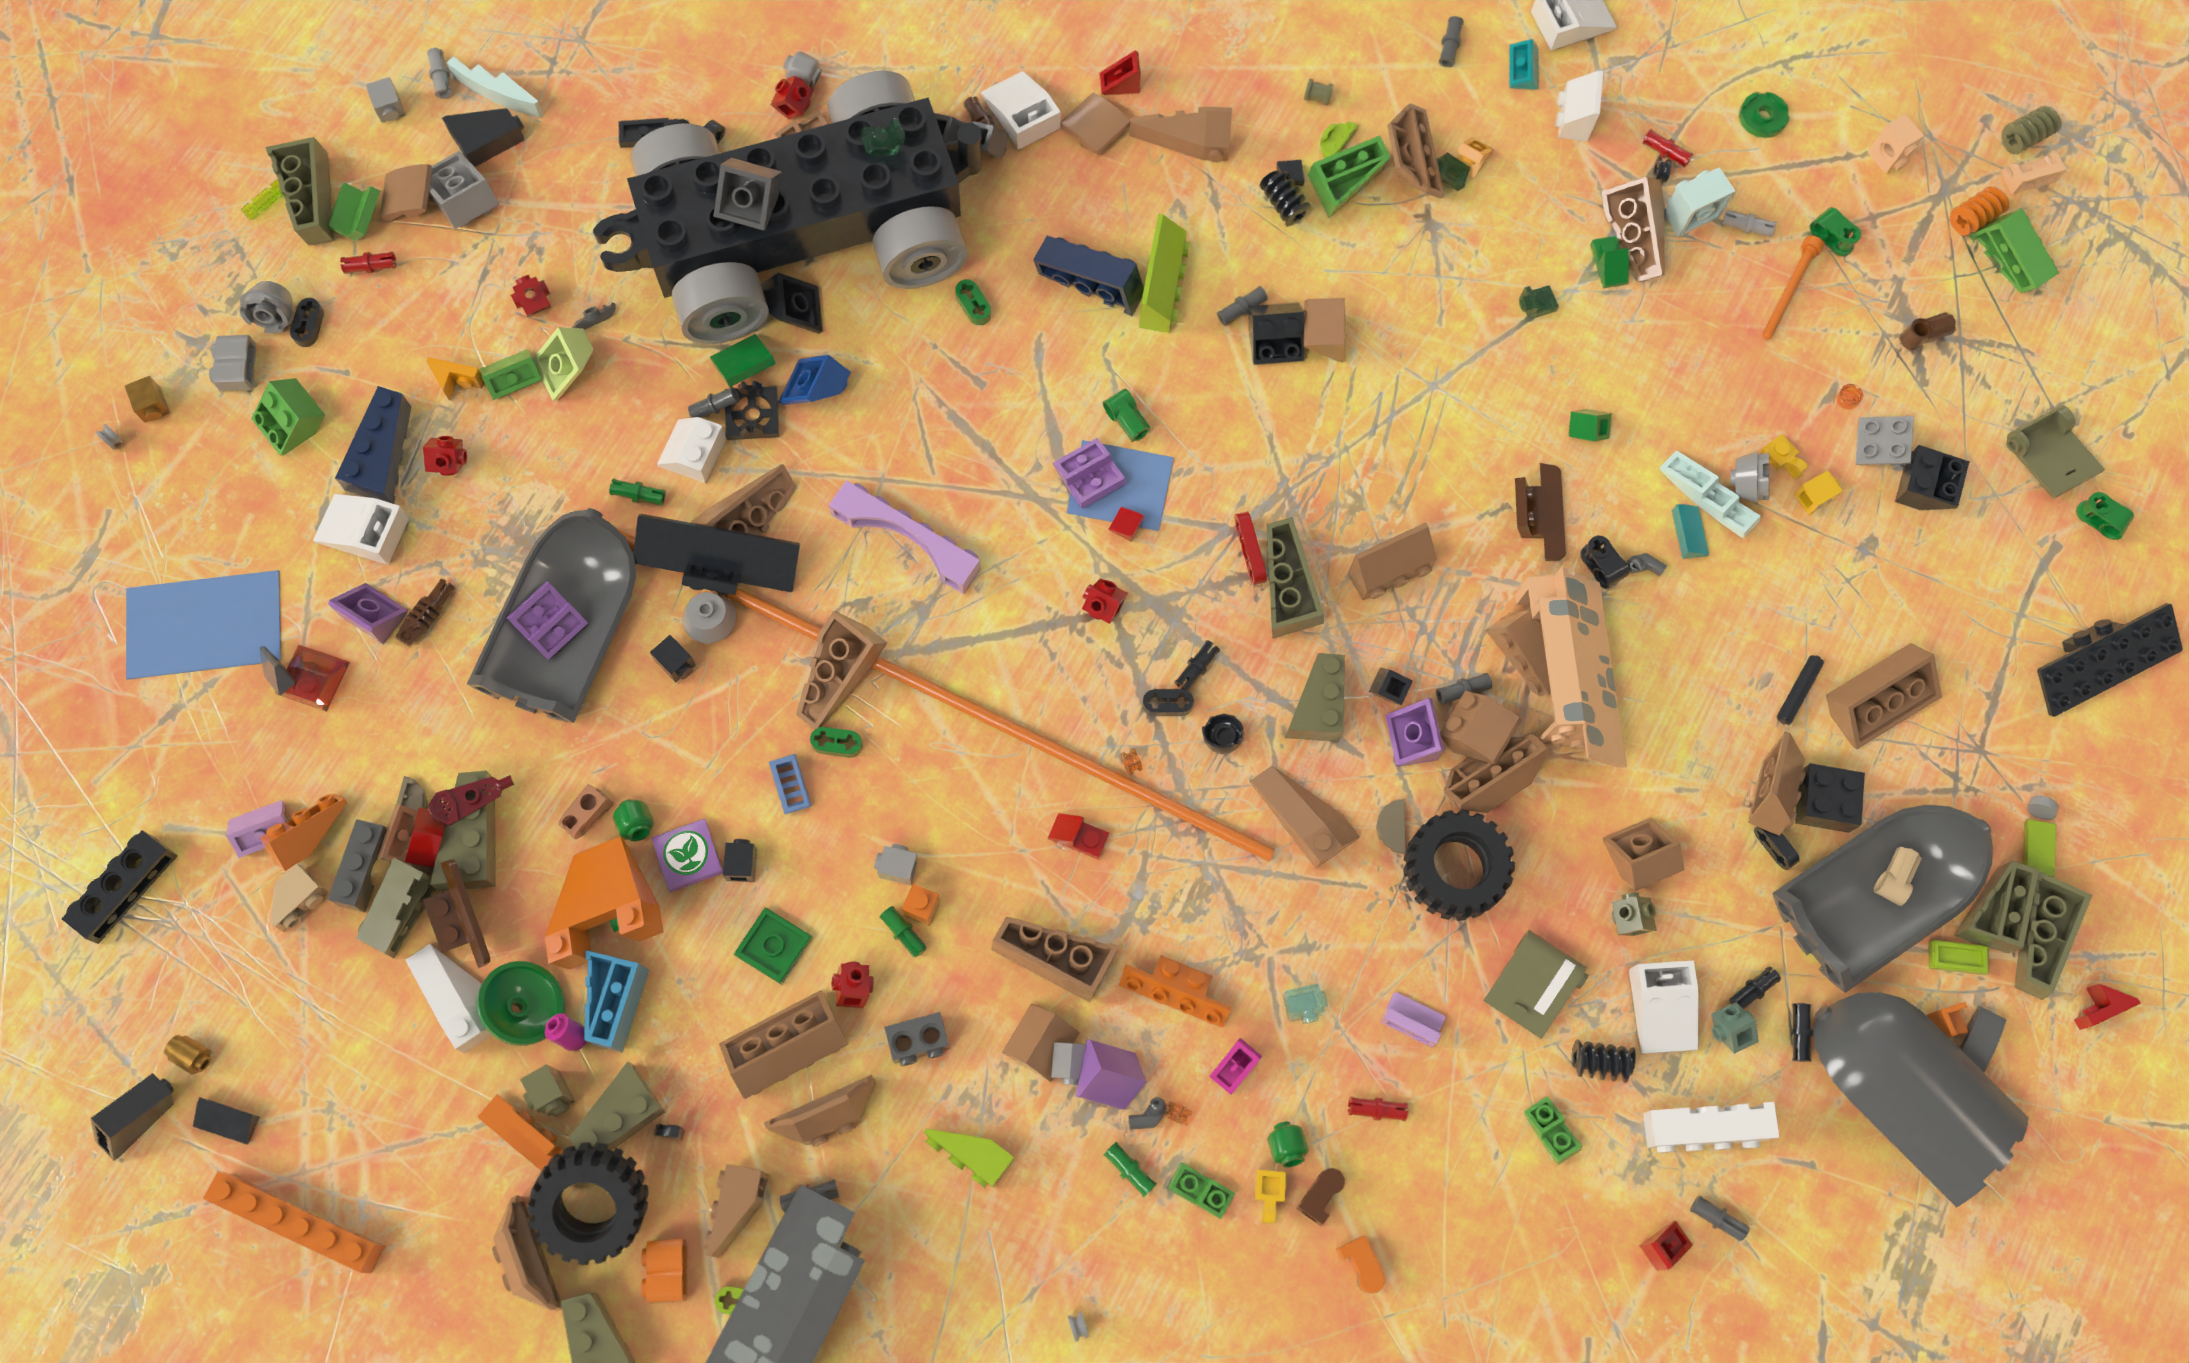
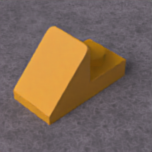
M1472 137L1461 144L1457 151L1460 154L1454 163V167L1474 178L1491 155L1493 149Z
M428 357L426 360L448 400H451L456 383L461 387L469 389L472 387L482 388L484 380L481 372L476 367Z

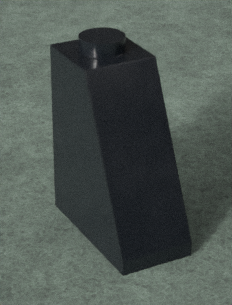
M507 108L442 117L455 143L474 167L525 141L521 131L525 128L517 115L513 117Z
M152 1073L90 1118L95 1142L113 1161L118 1159L173 1105L172 1093L174 1089L171 1084L164 1078L159 1080Z

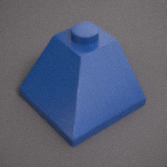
M830 355L801 358L798 360L778 403L781 405L807 403L839 395L847 387V380L851 372Z

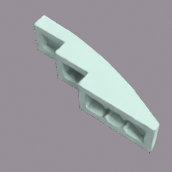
M454 56L446 62L455 79L486 99L523 114L538 118L544 115L538 100L502 72L495 78L479 64L470 70Z
M1676 451L1660 466V471L1678 489L1705 512L1743 539L1760 522L1761 516L1739 502V495L1719 484V477L1682 453Z

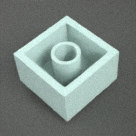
M1720 167L1712 171H1703L1695 179L1689 182L1684 180L1674 188L1675 191L1667 201L1668 204L1664 209V217L1679 237L1719 218L1734 195L1735 189Z

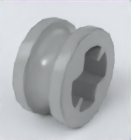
M106 424L103 425L104 429L102 431L97 430L95 432L113 450L116 449L115 445L117 443L124 442Z
M1082 1311L1078 1312L1076 1317L1067 1316L1075 1342L1079 1341L1081 1336L1089 1338Z

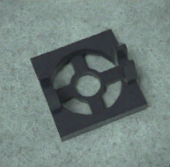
M742 381L738 388L735 389L740 400L748 397V405L739 411H733L736 403L725 407L726 439L741 440L779 437L777 386L762 387V384L757 381H752V385H747L745 381ZM756 396L765 399L771 409H761L756 405ZM749 409H757L760 415L756 420H748L745 417V413ZM762 418H770L764 426L759 424ZM743 419L745 423L739 427L734 420Z

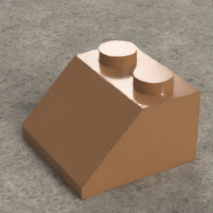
M1465 691L1440 731V735L1453 753L1496 764L1522 719L1487 696Z
M1652 818L1603 838V842L1621 878L1635 891L1684 870L1681 844Z

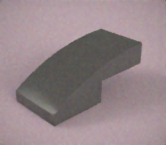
M1978 1006L1967 1026L1968 1033L1960 1049L1985 1072L2001 1038L2006 1019Z

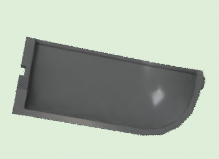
M588 508L587 510H577L564 514L549 525L535 542L524 561L467 682L468 686L498 700L500 697H504L511 701H517L515 707L535 714L539 710L551 719L570 723L575 722L629 603L636 580L634 554L625 536L610 522L603 519V515L599 511ZM546 581L588 622L549 660L507 619L512 612Z
M1921 805L1905 808L1883 818L1772 894L1783 921L1786 923L1790 921L1797 935L1793 938L1806 956L1811 953L1822 965L1819 968L1820 972L1846 993L1958 916L1974 901L1985 885L1992 866L1993 844L1991 828L1984 820L1950 806ZM1898 847L1912 849L1919 853V856L1922 858L1910 883L1913 885L1912 893L1902 906H1898L1874 892L1875 883L1880 875L1887 871Z
M1883 992L1856 993L1835 1002L1829 1007L1823 1006L1816 1012L1813 1027L1814 1045L1823 1066L1833 1082L1849 1101L1956 1208L1985 1188L1987 1185L1983 1181L1995 1169L2001 1172L2014 1156L2010 1152L2014 1143L2021 1142L2025 1136L2029 1117L1924 1012L1903 998Z

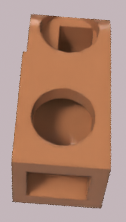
M588 783L561 816L558 825L574 839H579L604 811H608L614 802Z

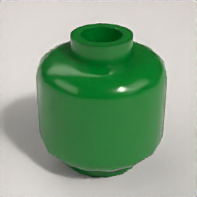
M625 800L619 804L613 814V821L619 835L626 840L636 842L645 839L650 834L654 825L651 813L643 801Z
M1287 1121L1278 1123L1274 1126V1131L1267 1138L1272 1157L1276 1163L1282 1164L1285 1168H1290L1305 1161L1304 1157L1308 1154L1309 1148L1300 1126L1291 1125Z

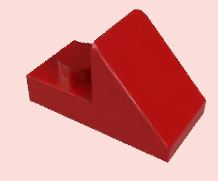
M1058 813L1048 839L1099 860L1109 832L1085 823L1084 817Z
M2097 984L2087 988L2095 1004L2081 1010L2084 1015L2074 1019L2079 1030L2085 1029L2141 1003L2136 997L2108 986Z

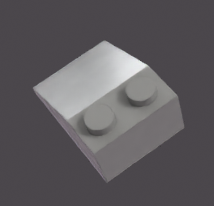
M460 151L432 166L429 196L454 229L468 225L472 219L481 214L489 213L493 207L499 205L486 179Z

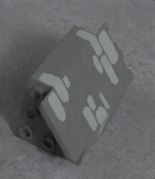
M800 1184L715 1342L706 1363H813L865 1262L859 1257L861 1251L845 1242H842L841 1246H839L855 1212Z

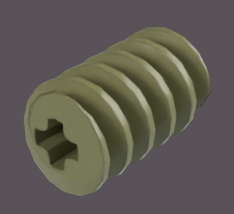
M2040 106L2020 119L2009 123L2004 127L2001 136L2005 149L2009 153L2019 154L2022 150H2026L2037 142H2041L2052 134L2057 133L2062 127L2060 116L2053 108Z

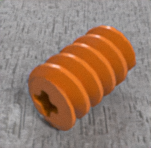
M1993 186L1986 187L1975 196L1961 203L1960 206L1955 207L1950 213V223L1957 233L1967 236L1970 232L1978 231L1979 228L1992 222L1994 218H1998L2002 213L2007 212L2010 208L2009 199L2001 189Z

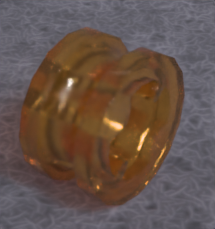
M1855 384L1844 385L1836 397L1839 406L1847 410L1856 408L1863 399L1861 388ZM1848 393L1853 395L1852 400L1847 399Z
M1131 748L1129 753H1120L1124 767L1129 775H1133L1135 770L1139 772L1143 770L1139 756L1134 748Z
M1169 1102V1111L1165 1112L1164 1116L1176 1123L1187 1126V1117L1192 1115V1111L1179 1104Z

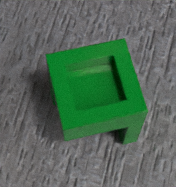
M1589 409L1571 411L1569 437L1589 441L1609 439L1612 413Z

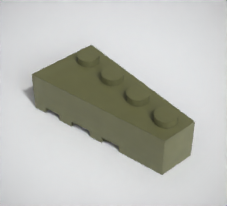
M1293 517L1267 524L1272 638L1324 624V613Z

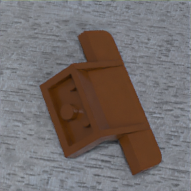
M1540 463L1541 486H1528L1526 477L1515 478L1517 528L1521 538L1544 539L1546 561H1560L1566 555L1561 470L1558 466Z
M454 859L444 861L440 864L449 890L423 899L441 953L469 943L478 968L484 967L491 961L490 954L458 866Z

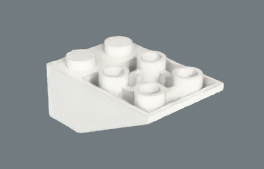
M1535 0L1531 10L1551 51L1617 29L1603 0Z
M1024 71L980 92L1005 132L1009 134V138L1017 150L1060 129V110L1049 94Z
M334 494L313 541L389 565L409 517L399 505L376 498Z
M1694 960L1637 964L1629 969L1641 1054L1698 1050V984Z

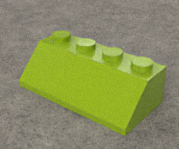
M1159 213L1141 302L1139 328L1169 333L1170 324H1176L1178 309L1174 308V302H1180L1182 286H1178V280L1184 279L1186 264H1182L1183 257H1188L1190 242L1186 241V230L1164 214Z

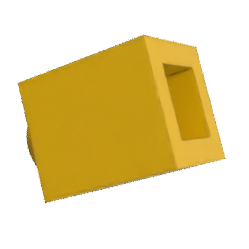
M1827 470L1804 483L1794 493V496L1807 514L1810 515L1833 502L1843 490L1840 487L1839 481Z

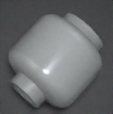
M802 51L796 52L794 56L789 55L783 66L787 70L786 79L796 75L803 79L809 87L816 85L822 69L819 68V61Z

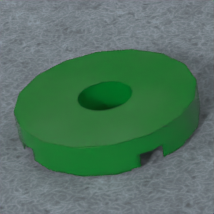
M1754 92L1746 97L1739 109V120L1743 128L1755 137H1775L1787 125L1789 109L1784 100L1774 93ZM1759 111L1767 112L1770 117H1762L1759 114Z

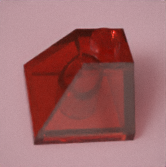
M298 644L287 667L288 672L295 679V684L280 696L327 712L350 663Z

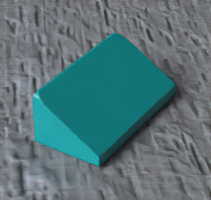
M1533 39L1509 45L1510 88L1539 89L1538 47Z
M1676 504L1672 514L1682 559L1709 556L1698 506Z

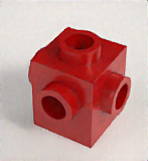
M796 75L787 79H781L775 87L776 93L770 105L788 120L802 116L811 104L810 98L814 90Z
M530 275L515 280L517 285L512 287L515 293L511 294V297L517 309L522 307L527 317L551 307L546 297L550 295V292L544 280L539 282L536 276L531 278ZM528 291H534L535 296L533 298H527L526 293Z
M439 436L437 438H430L423 446L425 472H437L443 476H451L457 474L463 465L467 463V450L463 449L462 439H453L452 436Z
M1100 578L1094 585L1089 584L1082 597L1085 599L1082 609L1088 612L1091 617L1110 624L1118 616L1128 593L1118 588L1112 581Z
M854 961L845 964L841 963L837 974L833 973L831 990L836 991V1007H865L869 993H872L874 986V977L869 976V965H861L859 962Z

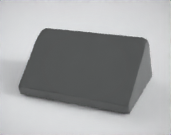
M261 646L259 649L264 676L280 696L295 684V679L265 646Z

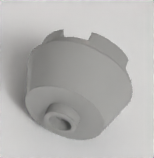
M272 281L258 282L245 292L240 299V315L243 320L250 326L253 322L265 328L264 332L280 333L293 321L292 296L285 287Z
M1758 451L1736 458V470H1731L1730 483L1731 485H1736V494L1740 498L1758 503V500H1769V453H1758Z
M704 592L694 596L686 605L682 622L685 631L692 639L704 644H712L724 638L726 639L732 633L736 623V611L731 601L725 596L718 593Z

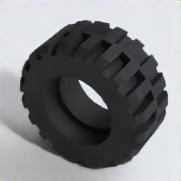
M1452 810L1445 811L1441 816L1435 815L1426 824H1423L1409 842V847L1404 855L1406 865L1403 867L1404 876L1409 879L1406 885L1409 892L1414 890L1417 896L1414 899L1419 905L1422 902L1428 906L1426 911L1431 914L1435 912L1441 913V918L1450 920L1452 917H1456L1457 921L1466 920L1468 917L1474 919L1494 907L1511 886L1513 881L1511 874L1515 871V862L1511 861V857L1514 855L1512 846H1506L1505 842L1508 840V837L1504 832L1499 834L1495 830L1498 826L1492 820L1489 823L1483 821L1484 815L1476 812L1474 816H1470L1468 810H1459L1457 814H1454ZM1458 842L1475 851L1483 867V877L1475 887L1459 889L1452 887L1442 880L1434 864L1435 852L1442 844Z
M586 1142L581 1143L576 1150L575 1146L572 1145L565 1148L562 1154L553 1156L547 1166H544L531 1190V1199L528 1203L527 1213L532 1215L529 1219L531 1230H538L535 1238L539 1244L545 1242L548 1245L546 1251L554 1256L557 1252L563 1256L562 1260L570 1263L571 1259H576L579 1265H588L590 1260H594L596 1264L605 1262L608 1255L611 1258L620 1255L623 1247L628 1248L634 1241L647 1211L648 1202L646 1200L649 1191L648 1186L643 1184L645 1180L643 1171L640 1169L636 1171L634 1169L637 1164L632 1157L626 1160L622 1157L624 1151L617 1147L614 1151L607 1149L608 1144L598 1143L597 1147H591V1143ZM576 1183L596 1184L610 1194L616 1206V1213L609 1220L600 1223L580 1221L573 1217L566 1209L562 1193L565 1188Z

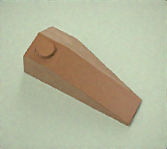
M1646 176L1601 191L1605 216L1608 222L1612 224L1618 242L1624 248H1628L1629 263L1638 281L1643 282L1663 276L1664 200L1661 181Z
M781 464L709 507L690 523L761 535L766 532L769 527L768 523L776 511L781 510L796 485L784 464Z
M837 611L832 612L819 632L817 638L818 647L815 657L811 659L810 666L812 668L808 682L804 684L796 715L814 730L823 726L872 667L887 645V642L869 627Z

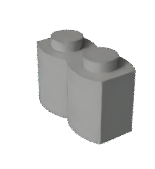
M250 335L217 336L215 344L211 348L214 363L213 367L209 369L210 381L214 383L219 391L251 390L254 382L253 366L256 358V343Z

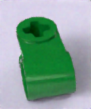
M1833 207L1824 211L1809 226L1812 235L1820 238L1838 256L1849 255L1854 249V244L1861 238L1860 229Z
M2103 492L2093 493L2088 500L2082 501L2076 507V514L2081 521L2112 540L2121 539L2134 518V514L2129 508L2122 506Z

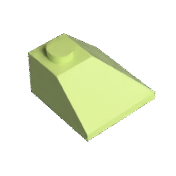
M558 327L533 358L552 401H557L582 372L594 350L583 328Z

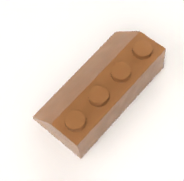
M1912 643L1826 694L1830 716L1855 749L1862 747L1942 697L1934 654Z
M822 990L719 1043L729 1073L744 1099L760 1093L763 1089L778 1081L785 1080L793 1073L813 1065L816 1061L829 1054L836 1053L848 1045Z

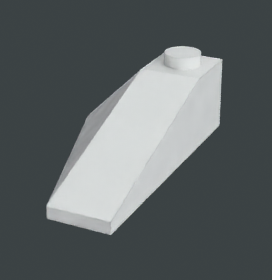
M431 944L405 960L439 1024L456 1050L465 1054L492 1036L482 1024L478 1014L477 996L481 983Z

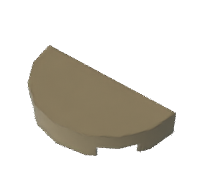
M404 776L396 804H401L417 811L419 807L427 809V796L424 789L414 779Z
M1404 799L1395 800L1386 805L1378 816L1376 824L1378 838L1392 852L1399 854L1406 853Z

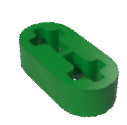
M969 279L958 282L955 287L956 299L969 320L975 325L988 323L991 318V307L977 284ZM962 290L971 291L972 299H969L966 293L963 294ZM975 306H977L980 311H984V315L980 316V314L978 313L975 314Z
M819 727L810 736L813 749L820 754L851 758L857 756L863 748L860 735L851 730ZM822 735H826L827 739L834 741V743L825 742L824 746H820L816 739H821ZM849 738H853L857 746H852L851 750H847L846 746L839 744V742L846 743L849 741Z

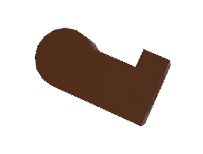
M1335 1168L1322 1171L1296 1209L1319 1226L1324 1225L1330 1215L1323 1210L1332 1196L1343 1189L1345 1185L1343 1174Z

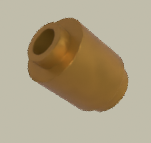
M175 1035L164 1048V1054L170 1062L192 1075L203 1072L211 1062L210 1049L186 1035Z

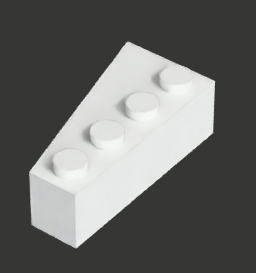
M1765 1102L1749 1108L1748 1104L1726 1106L1724 1109H1720L1719 1106L1696 1108V1110L1679 1108L1651 1110L1643 1113L1647 1148H1657V1153L1675 1152V1147L1685 1146L1687 1152L1704 1150L1703 1145H1714V1150L1732 1149L1731 1144L1742 1143L1743 1149L1760 1148V1142L1779 1138L1774 1102Z

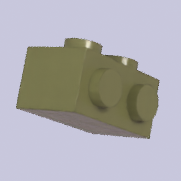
M547 1064L520 1079L526 1090L523 1097L531 1110L535 1108L538 1113L541 1112L548 1116L553 1114L556 1117L569 1110V1104L575 1101L560 1071Z

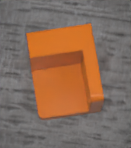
M1966 1002L1927 1014L1949 1038L1968 1032L1959 1011L1968 1007Z

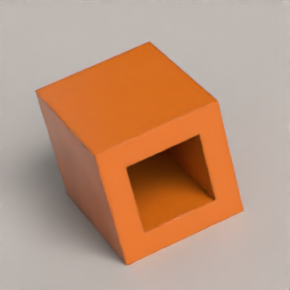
M912 884L901 909L903 915L929 926L940 903L939 894Z

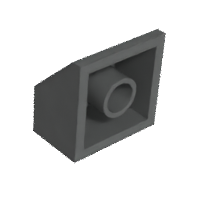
M730 158L722 163L720 166L714 217L765 230L778 199L782 172Z

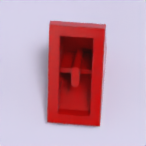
M1134 50L1099 73L1101 93L1103 95L1139 93L1141 70L1138 51Z
M418 808L405 862L434 868L445 824L432 819L429 809Z
M1675 1220L1639 1246L1656 1271L1669 1270L1674 1267L1693 1244Z

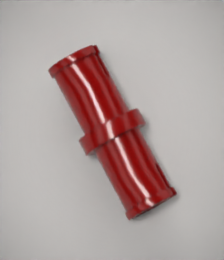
M1652 129L1648 131L1642 141V144L1659 152L1660 157H1667L1683 168L1688 165L1693 156V153L1676 145L1675 140H1668Z
M366 252L362 256L341 257L340 262L345 264L340 265L344 274L361 271L373 273L379 269L396 268L397 263H393V261L397 260L394 252L380 254Z
M1350 1097L1348 1101V1107H1351L1348 1109V1115L1373 1117V1120L1380 1121L1381 1118L1406 1121L1408 1117V1111H1405V1109H1408V1104L1405 1102L1383 1101L1380 1097H1375L1374 1100Z

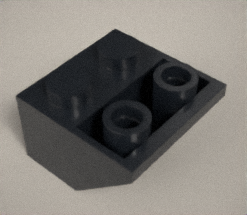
M1299 302L1248 306L1249 338L1253 365L1304 361V311Z
M1918 445L1911 453V464H1906L1903 468L1895 502L1918 510L1958 508L1970 461Z

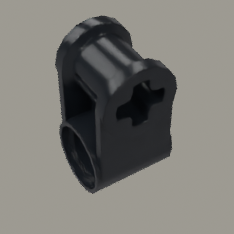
M1597 535L1592 537L1580 552L1582 561L1604 589L1610 588L1630 574L1627 563L1619 556L1610 541L1604 536Z

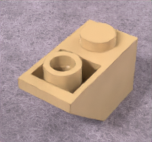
M297 863L274 883L270 923L283 932L295 927L300 922L301 916L309 909L317 907L322 902L323 896L327 893L321 884L305 868Z

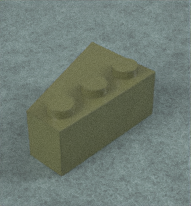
M2015 861L1998 867L1954 936L2007 954L2022 949L2039 869Z
M628 1061L569 1138L576 1149L579 1148L581 1143L590 1142L591 1147H597L598 1143L608 1144V1150H613L664 1114L665 1110L635 1065Z
M588 1293L561 1301L572 1363H636L598 1293Z

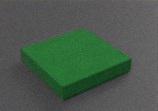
M756 334L710 356L713 365L729 387L776 364L773 356Z
M764 907L733 955L782 985L813 937Z

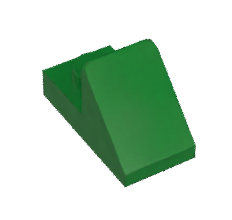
M1617 236L1593 239L1590 246L1603 289L1627 285L1629 282L1628 248H1620Z

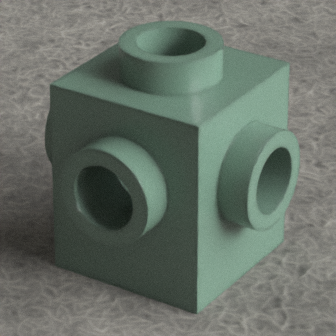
M1736 1002L1711 1014L1713 1021L1711 1030L1715 1039L1718 1042H1723L1734 1054L1759 1042L1756 1021L1753 1015L1748 1010L1745 1011Z

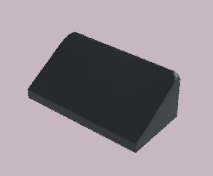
M199 1097L193 1127L248 1145L260 1117Z

